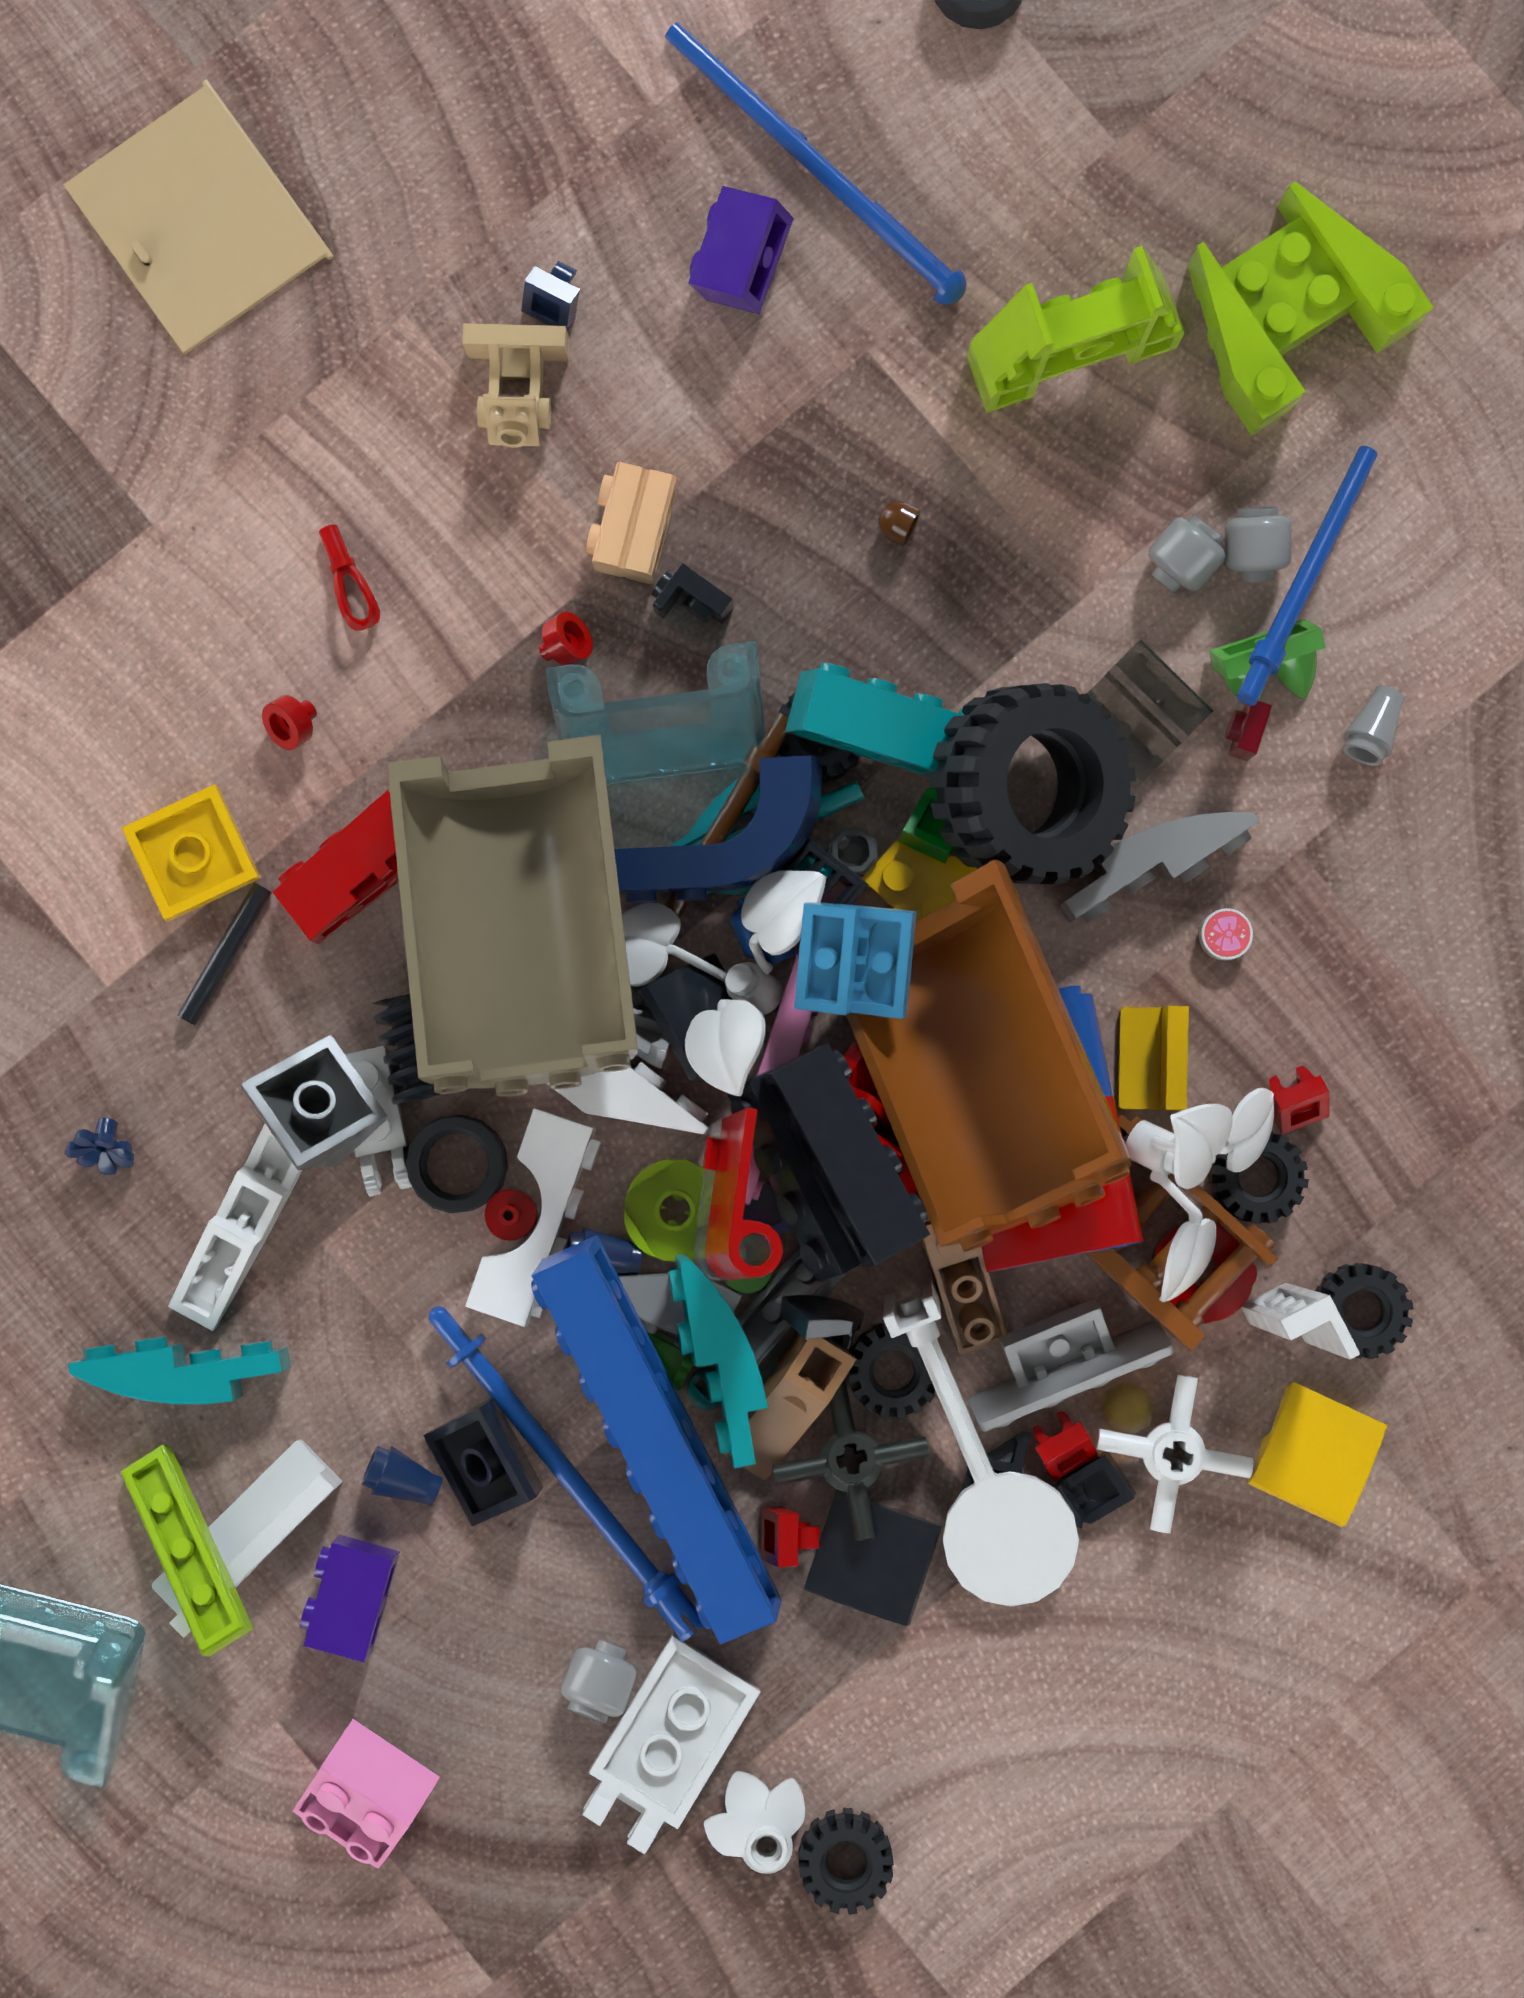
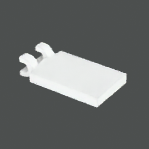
M672 1634L589 1769V1774L599 1779L600 1783L584 1805L582 1815L601 1826L616 1798L625 1802L641 1813L627 1835L629 1838L627 1844L645 1854L664 1821L676 1829L680 1827L759 1696L760 1689L685 1641L681 1642L677 1636Z

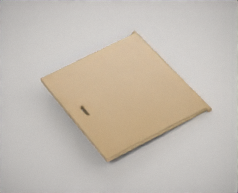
M207 79L201 83L203 87L63 184L184 355L326 257L327 260H330L334 257Z

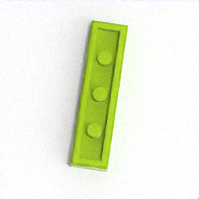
M163 1444L120 1471L201 1655L210 1657L253 1630L254 1627L172 1447Z

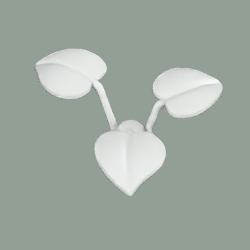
M777 871L762 877L753 885L744 900L741 920L743 926L754 933L749 940V946L757 964L752 962L739 963L734 965L728 972L680 947L672 945L680 932L681 921L675 912L668 907L658 903H646L635 906L622 914L630 986H645L656 980L666 968L668 954L682 959L726 984L727 993L734 1000L721 999L718 1002L717 1011L706 1010L697 1014L691 1021L685 1038L686 1056L694 1071L707 1083L723 1092L734 1096L742 1095L747 1076L764 1042L766 1026L763 1015L776 1009L782 999V985L779 980L769 974L773 969V965L766 961L762 949L771 955H780L789 951L800 941L804 903H820L823 896L826 877L820 872Z
M1266 1088L1253 1090L1241 1100L1233 1115L1228 1107L1221 1104L1199 1105L1172 1114L1170 1118L1174 1133L1145 1120L1137 1123L1130 1132L1126 1141V1147L1132 1161L1151 1169L1150 1180L1159 1183L1189 1214V1222H1185L1179 1227L1171 1243L1165 1267L1161 1297L1159 1298L1160 1301L1165 1302L1177 1297L1197 1281L1211 1260L1216 1242L1215 1222L1208 1218L1202 1220V1212L1168 1178V1175L1170 1173L1175 1175V1181L1178 1186L1184 1189L1193 1188L1205 1179L1216 1160V1155L1227 1153L1226 1166L1228 1170L1241 1172L1250 1167L1262 1154L1271 1134L1274 1120V1093Z

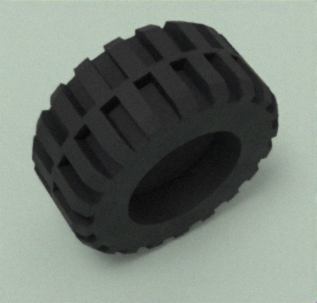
M1049 683L1000 687L987 691L985 697H975L965 704L962 709L964 716H953L944 728V733L949 737L946 742H937L933 754V759L939 762L937 772H930L929 788H936L937 801L930 804L934 819H942L945 827L940 829L942 838L947 846H959V849L955 852L956 857L964 865L979 869L993 860H998L1006 866L1013 883L1055 885L1066 883L1069 878L1079 879L1091 873L1094 868L1093 863H1104L1113 853L1114 847L1110 843L1113 840H1122L1128 828V823L1124 822L1126 812H1133L1136 796L1130 795L1131 781H1136L1135 766H1129L1127 754L1132 753L1127 737L1118 736L1116 730L1120 725L1110 711L1099 712L1102 707L1100 701L1088 693L1079 694L1075 687L1064 684L1050 685ZM1030 736L1038 740L1050 754L1058 779V791L1054 808L1045 823L1033 833L1028 831L1015 816L1007 792V776L1011 760L1020 745Z

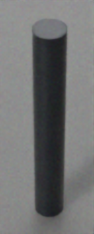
M256 882L253 883L177 1016L196 1025L272 894L270 890Z

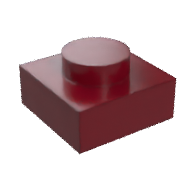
M1257 701L1255 705H1245L1242 711L1234 710L1225 734V739L1232 741L1228 753L1229 756L1248 761L1257 754L1272 705Z

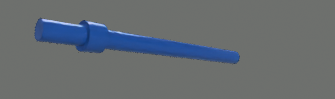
M1360 446L1265 639L1257 641L1249 658L1251 667L1237 694L1238 700L1251 706L1255 705L1269 676L1278 672L1286 656L1284 646L1377 458V452L1373 448L1368 446Z

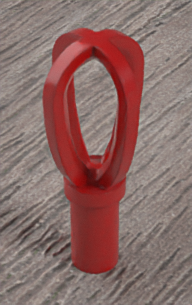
M331 524L319 530V535L331 563L330 570L333 575L334 591L341 614L348 626L355 631L371 628L380 620V609L365 578L356 568L354 559L350 557L338 525ZM346 574H349L357 583L368 604V614L365 619H357L352 615L345 590Z

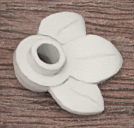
M742 1771L734 1772L726 1788L725 1805L727 1813L711 1816L704 1821L707 1837L711 1845L721 1854L743 1857L745 1863L756 1872L763 1874L775 1873L784 1868L789 1862L793 1851L791 1836L804 1822L805 1803L801 1787L794 1778H789L770 1791L766 1784L754 1775ZM771 1837L776 1841L777 1846L770 1853L761 1852L757 1847L759 1839Z

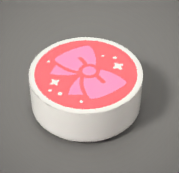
M1230 908L1219 909L1209 914L1203 920L1199 929V941L1203 950L1210 957L1221 961L1232 960L1243 955L1249 949L1253 939V929L1248 918L1240 911Z

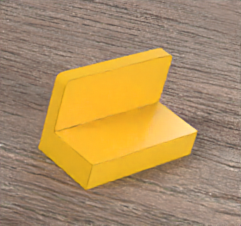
M1125 1006L1119 1010L1117 1106L1120 1109L1172 1111L1187 1109L1189 1006Z

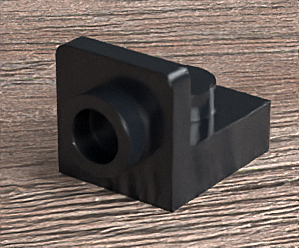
M683 563L675 574L667 570L651 593L656 598L652 605L654 612L662 619L666 617L680 596L686 598L682 605L690 613L706 623L713 617L723 624L734 608L733 598Z

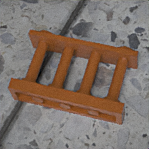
M1122 1114L1118 1119L1121 1134L1124 1135L1123 1140L1126 1145L1132 1129L1143 1120L1136 1116L1130 1122ZM1170 1173L1168 1178L1178 1187L1175 1175ZM1153 1182L1136 1200L1140 1225L1170 1196L1159 1183ZM1199 1185L1190 1189L1180 1188L1201 1207L1202 1220L1208 1218L1214 1221L1215 1224L1218 1222L1240 1245L1186 1302L1180 1300L1174 1306L1170 1301L1162 1302L1159 1300L1161 1297L1159 1291L1163 1286L1162 1280L1164 1279L1167 1257L1173 1238L1147 1266L1142 1263L1136 1270L1121 1256L1127 1249L1125 1246L1085 1253L1189 1352L1206 1337L1198 1329L1204 1322L1201 1316L1255 1259H1258L1268 1269L1279 1259L1271 1252L1276 1244L1266 1233L1253 1223L1246 1229Z

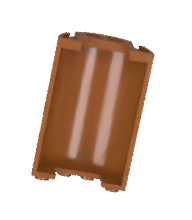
M993 860L950 884L956 900L916 921L907 1016L903 1019L851 1012L846 1015L921 1201L927 1211L939 1245L944 1247L961 1244L964 1252L990 1243L994 1240L992 1234L1025 1222H1029L1031 1228L1049 1224L1061 1217L1059 1208L1074 1202L1076 1207H1080L1104 1197L1106 1193L1103 1186L1129 1175L1130 1171L1128 1168L1132 1164L1130 1154L1004 863L998 860Z

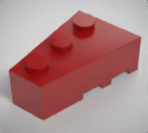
M388 789L346 827L328 837L319 846L320 850L305 863L300 861L294 864L278 878L281 884L272 893L307 938L316 944L323 942L399 882L391 799Z

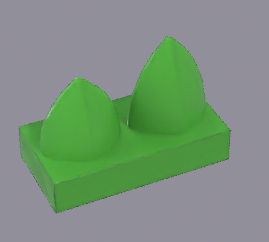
M1306 619L1296 621L1284 646L1286 656L1277 672L1285 687L1301 699L1307 698L1315 679L1317 667L1316 651L1326 648L1321 628ZM1268 631L1209 650L1213 670L1224 677L1228 688L1236 697L1251 667L1249 664L1250 655L1257 641L1265 639Z

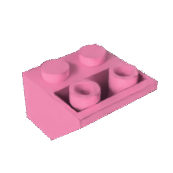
M352 1719L292 1812L301 1817L304 1824L318 1834H326L343 1845L352 1858L361 1863L371 1864L379 1870L410 1827L440 1777Z

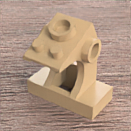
M463 323L462 344L468 359H489L488 394L478 396L477 424L479 428H487L489 445H503L510 448L540 446L541 429H550L551 399L543 398L544 361H569L570 341L566 326ZM503 380H530L529 395H524V397H502Z

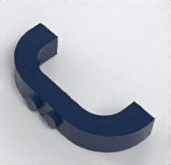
M811 755L759 758L760 798L757 810L748 826L728 841L712 845L614 849L619 894H626V903L657 902V893L675 892L676 901L707 900V891H724L747 887L755 884L762 877L779 871L803 847L816 822L822 797V762Z

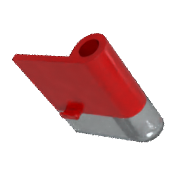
M745 1108L712 1123L709 1137L706 1138L702 1168L705 1169L694 1246V1263L710 1280L715 1282L763 1277L771 1273L779 1265L783 1254L780 1237L772 1227L757 1221L743 1220L757 1109Z

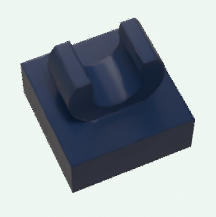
M560 261L555 264L550 274L534 266L524 283L521 312L549 326H566L568 332L575 321L580 291L579 288L570 284L577 270Z

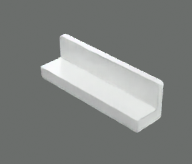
M1284 1283L1245 1303L1241 1307L1249 1324L1288 1340L1302 1336L1306 1343L1349 1360L1360 1355L1330 1295Z
M303 1440L295 1441L208 1527L235 1588L343 1482ZM163 1572L152 1583V1588L178 1614L169 1624L184 1638L191 1630L165 1572Z

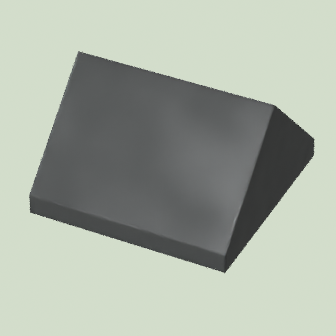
M331 1034L241 1083L242 1091L297 1171L339 1165L381 1126L388 1116Z

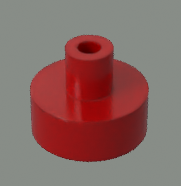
M565 611L544 623L542 627L543 642L539 644L538 648L540 655L546 661L554 659L562 666L571 667L591 655L593 644L590 632L577 615Z
M282 695L264 706L262 710L263 725L270 738L279 747L285 750H293L312 737L313 725L311 720L316 718L317 712L310 701L304 700L300 703L292 696Z
M519 1189L499 1191L486 1205L485 1222L490 1232L502 1240L514 1241L527 1236L536 1225L538 1218L536 1203L529 1194ZM508 1210L513 1213L512 1220L506 1217Z

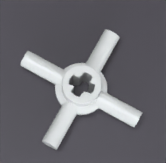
M1177 1374L1169 1422L1155 1427L1147 1437L1098 1429L1095 1449L1143 1458L1148 1472L1158 1480L1150 1529L1157 1532L1171 1533L1179 1485L1192 1481L1199 1475L1201 1470L1250 1478L1252 1475L1253 1458L1205 1449L1200 1435L1190 1427L1198 1378ZM1177 1441V1445L1185 1450V1455L1182 1460L1175 1458V1465L1171 1466V1462L1163 1456L1165 1447L1173 1449V1442Z

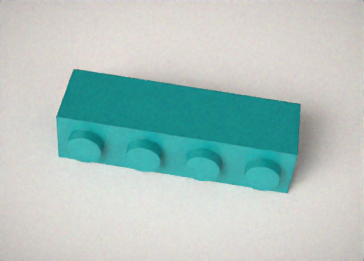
M821 663L820 668L800 672L785 730L786 733L929 777L930 772H937L939 761L933 759V754L937 742H946L949 737L944 733V728L953 716H964L962 713L963 708H960L959 713L944 709V701L931 695L915 693L913 698L896 693L898 686L885 680L868 678L867 683L849 678L851 671L839 665Z

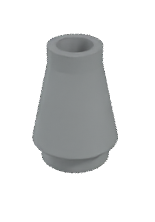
M1377 686L1370 700L1343 734V738L1346 741L1343 750L1350 758L1366 765L1378 766L1382 764L1384 757H1389L1392 754L1400 709L1405 699L1399 691L1387 686Z

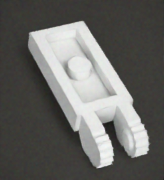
M387 1046L345 1054L388 1115L387 1120L354 1150L356 1158L360 1157L362 1177L369 1197L381 1194L382 1181L374 1156L376 1153L391 1150L393 1174L396 1183H398L401 1190L412 1187L407 1173V1152L405 1147L409 1146L402 1112L400 1104L393 1105L392 1097L397 1095L395 1085L388 1084L387 1077L393 1074L391 1065L384 1064L383 1057L388 1054Z

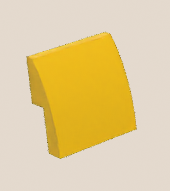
M1292 1382L1285 1388L1271 1432L1263 1437L1253 1466L1252 1475L1247 1484L1333 1524L1344 1527L1369 1477L1387 1425Z

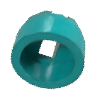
M711 1367L701 1368L694 1372L687 1385L689 1400L694 1406L702 1410H713L720 1406L719 1402L711 1403L707 1395L695 1385L700 1378L706 1382V1371L714 1370Z

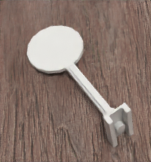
M932 1277L922 1280L923 1296L920 1298L919 1295H914L902 1300L898 1304L894 1292L884 1295L883 1319L890 1336L894 1338L906 1333L911 1346L918 1348L974 1479L972 1485L962 1490L947 1513L943 1532V1544L948 1566L962 1587L985 1602L1010 1607L1037 1602L1058 1589L1074 1567L1079 1544L1074 1513L1060 1492L1037 1476L1011 1471L997 1474L993 1471L937 1339L941 1334L935 1321L941 1319L939 1293Z

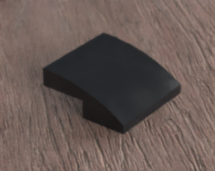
M715 953L702 958V960L725 971ZM689 964L646 985L639 992L689 1080L693 1081L700 1076L690 1065L685 1052V1038L690 1023L702 1011H717V1005L721 999H734L728 995L726 984L723 981Z
M836 1490L804 1590L858 1611L901 1625L910 1626L942 1526L898 1508H888L869 1500L876 1537L855 1541L846 1492Z

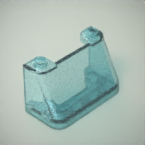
M756 641L729 644L720 647L711 655L707 663L708 690L615 702H603L602 688L598 677L591 669L583 665L571 664L545 668L548 694L558 740L601 734L607 785L746 767L747 765L742 762L753 745L758 747L766 734Z
M0 1585V1730L64 1747L60 1759L62 1772L76 1782L103 1788L113 1768L140 1666L146 1636L144 1627L128 1617Z

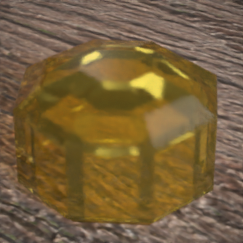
M1123 1381L1106 1391L1101 1411L1113 1430L1134 1435L1150 1426L1155 1405L1145 1388Z

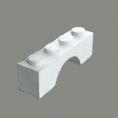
M533 1109L517 1158L531 1171L539 1185L542 1198L539 1222L529 1239L517 1249L506 1253L488 1254L482 1257L465 1307L523 1327L529 1324L532 1316L541 1318L544 1309L539 1306L531 1288L533 1278L531 1275L542 1259L560 1252L566 1247L567 1240L560 1238L559 1235L565 1218L574 1220L579 1210L584 1191L576 1188L582 1169L591 1171L597 1158L601 1142L593 1139L596 1128L540 1109Z

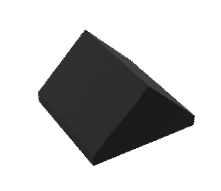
M492 1398L423 1435L472 1527L530 1502L538 1496L543 1488L507 1418Z

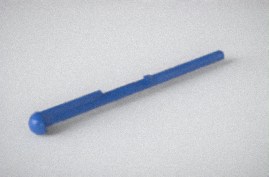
M679 22L674 23L668 29L665 38L938 290L933 298L934 301L942 305H951L963 297L967 283L965 275L960 269L953 273L877 201L873 203L808 143L807 137L781 118Z

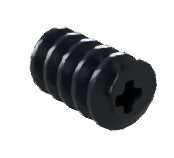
M410 994L372 1003L388 1007L375 1016L376 1024L392 1026V1029L379 1036L380 1044L396 1047L395 1050L383 1057L384 1064L400 1067V1070L387 1077L389 1085L404 1087L403 1091L392 1097L393 1105L444 1095L435 1093L433 1084L418 1078Z

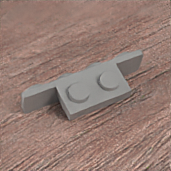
M1095 1298L998 1337L1014 1378L972 1395L967 1400L981 1431L985 1432L993 1428L1005 1427L1017 1418L1039 1409L1056 1406L1064 1399L1090 1388L1102 1387L1112 1379L1136 1369L1153 1366L1160 1359L1172 1355L1174 1350L1169 1338L1157 1321L1149 1322L1111 1338L1102 1311Z

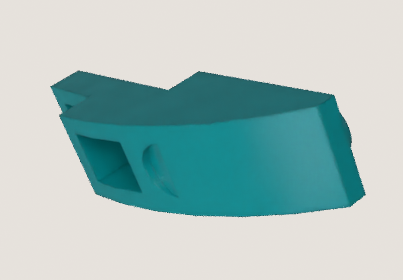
M685 1254L676 1255L677 1270L668 1271V1279L673 1302L682 1301L685 1322L676 1323L681 1354L690 1353L696 1367L712 1364L714 1366V1370L706 1371V1382L711 1403H720L722 1422L714 1423L719 1454L728 1453V1458L734 1468L754 1465L756 1463L747 1412L766 1409L768 1405L753 1351L740 1323L710 1279Z
M166 1336L134 1341L136 1350L116 1353L115 1344L83 1349L84 1359L68 1363L69 1374L95 1387L121 1396L168 1404L231 1402L243 1396L242 1378L279 1373L291 1368L288 1347L273 1349L272 1340L240 1345L241 1355L222 1357L220 1348L190 1353V1363H186L183 1343L167 1345Z

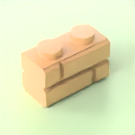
M617 462L613 476L604 475L598 498V505L606 506L601 525H591L586 544V554L593 555L592 563L594 570L613 576L626 577L627 579L646 584H654L678 489L677 477L672 474L652 469L647 470L643 467L623 462Z

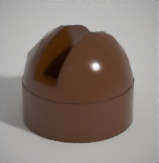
M899 501L886 505L879 517V526L882 533L890 541L904 546L917 524L921 509L909 503Z

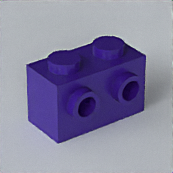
M722 186L717 202L709 210L707 231L701 248L694 254L691 260L688 284L707 301L760 315L794 218L777 199Z
M343 1535L338 1536L332 1542L330 1548L323 1546L314 1571V1577L322 1579L317 1598H308L300 1621V1628L307 1630L303 1646L365 1663L374 1648L400 1551Z

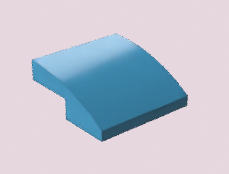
M805 902L803 906L794 1009L847 1015L851 1012L897 1019L905 1018L907 1016L917 911Z

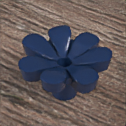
M111 1118L98 1119L95 1133L86 1129L78 1130L73 1141L68 1143L64 1151L67 1157L77 1158L76 1163L83 1167H92L95 1163H98V1170L104 1175L116 1174V1164L124 1168H130L134 1165L132 1145L128 1141L116 1140L118 1123Z

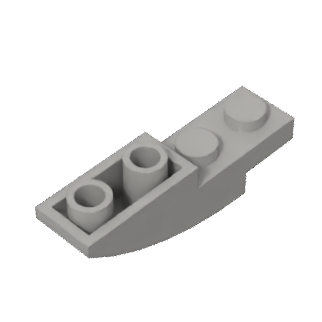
M1221 812L1176 819L1145 829L1114 844L1113 853L1104 863H1093L1100 878L1064 901L1059 907L1069 922L1082 915L1086 923H1089L1113 907L1108 900L1109 896L1123 887L1131 895L1155 879L1150 870L1153 867L1157 869L1165 883L1179 876L1185 884L1210 867L1204 859L1220 847L1227 856L1251 840L1252 837L1247 829L1258 823L1259 819L1255 813Z

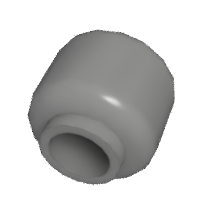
M1278 507L1237 509V517L1229 519L1225 524L1226 566L1232 571L1243 572L1244 582L1274 580V570L1284 569L1291 563L1290 520L1284 515H1278Z
M1194 514L1189 520L1184 517H1176L1168 524L1149 549L1150 559L1158 566L1152 575L1174 593L1181 586L1190 591H1199L1224 562L1226 553L1220 545L1225 539Z
M601 1640L597 1641L595 1649L587 1647L577 1649L572 1656L561 1686L562 1696L569 1701L567 1710L604 1724L607 1723L608 1717H619L622 1715L637 1679L636 1669L632 1664L624 1661L627 1650Z

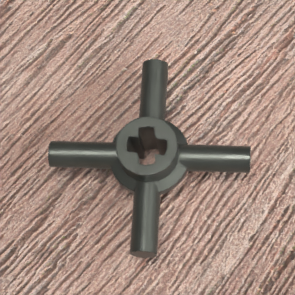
M843 1381L829 1402L835 1433L824 1443L820 1456L773 1464L772 1470L775 1485L824 1477L832 1487L846 1492L855 1541L876 1537L866 1488L877 1479L883 1465L929 1457V1449L925 1436L878 1445L870 1435L855 1429L846 1381ZM846 1447H853L854 1455L862 1453L864 1457V1462L857 1467V1474H847V1467H838L836 1460L842 1458Z

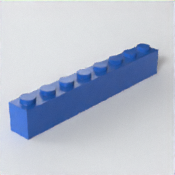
M598 1235L542 1259L531 1275L533 1278L531 1282L533 1295L539 1306L544 1310L548 1309L557 1325L555 1335L561 1350L567 1356L572 1355L581 1372L579 1373V1382L584 1395L590 1402L596 1401L604 1417L602 1425L605 1436L613 1448H620L627 1462L626 1474L629 1483L637 1494L643 1493L651 1509L649 1517L656 1535L660 1539L666 1538L674 1554L672 1561L679 1580L684 1585L689 1583L697 1599L696 1611L702 1625L707 1630L712 1628L721 1645L777 1622L782 1598Z

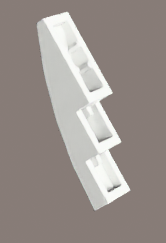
M264 1124L245 1165L237 1171L217 1214L209 1220L168 1305L169 1308L211 1331L217 1328L243 1283L302 1170L297 1171L266 1124Z

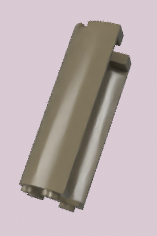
M601 734L547 741L549 759L452 772H448L441 756L387 763L418 1078L433 1084L435 1093H457L467 1090V1088H496L497 1096H516L527 1093L528 1085L549 1083L551 1089H570L582 1085L581 1077L599 1072L622 1071L630 1068V1060L638 1053Z

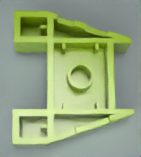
M1296 181L1288 186L1277 206L1288 223L1286 226L1222 268L1203 241L1197 245L1187 265L1196 299L1200 301L1208 331L1206 335L1210 349L1214 351L1223 395L1251 436L1294 409L1306 392L1283 359V355L1347 313L1351 315L1378 354L1419 327L1434 308L1402 262Z
M1142 245L1134 248L1121 280L1120 278H1111L1093 286L1090 289L1091 293L1073 300H1071L1070 295H1061L1046 301L1042 305L1039 303L1033 283L1026 284L970 341L967 360L986 413L1032 398L1036 393L1039 382L1122 354H1126L1130 365L1177 349L1185 332L1165 276Z

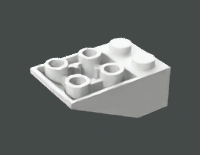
M642 1062L635 1069L630 1067L622 1071L599 1072L581 1077L582 1085L575 1088L555 1089L586 1114L699 1134H707L710 1130V1127L702 1122L708 1113L683 1094L677 1101L662 1091L667 1081Z

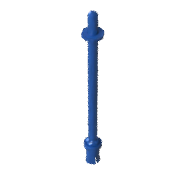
M437 1306L432 1308L428 1315L430 1323L456 1354L446 1364L452 1368L463 1362L643 1584L644 1594L642 1601L648 1608L652 1606L656 1608L678 1635V1639L681 1642L694 1634L693 1631L683 1621L681 1615L683 1614L697 1630L703 1625L698 1617L696 1607L678 1587L679 1578L674 1572L668 1574L665 1571H659L481 1353L478 1348L484 1344L486 1340L485 1335L481 1333L472 1341L444 1307Z

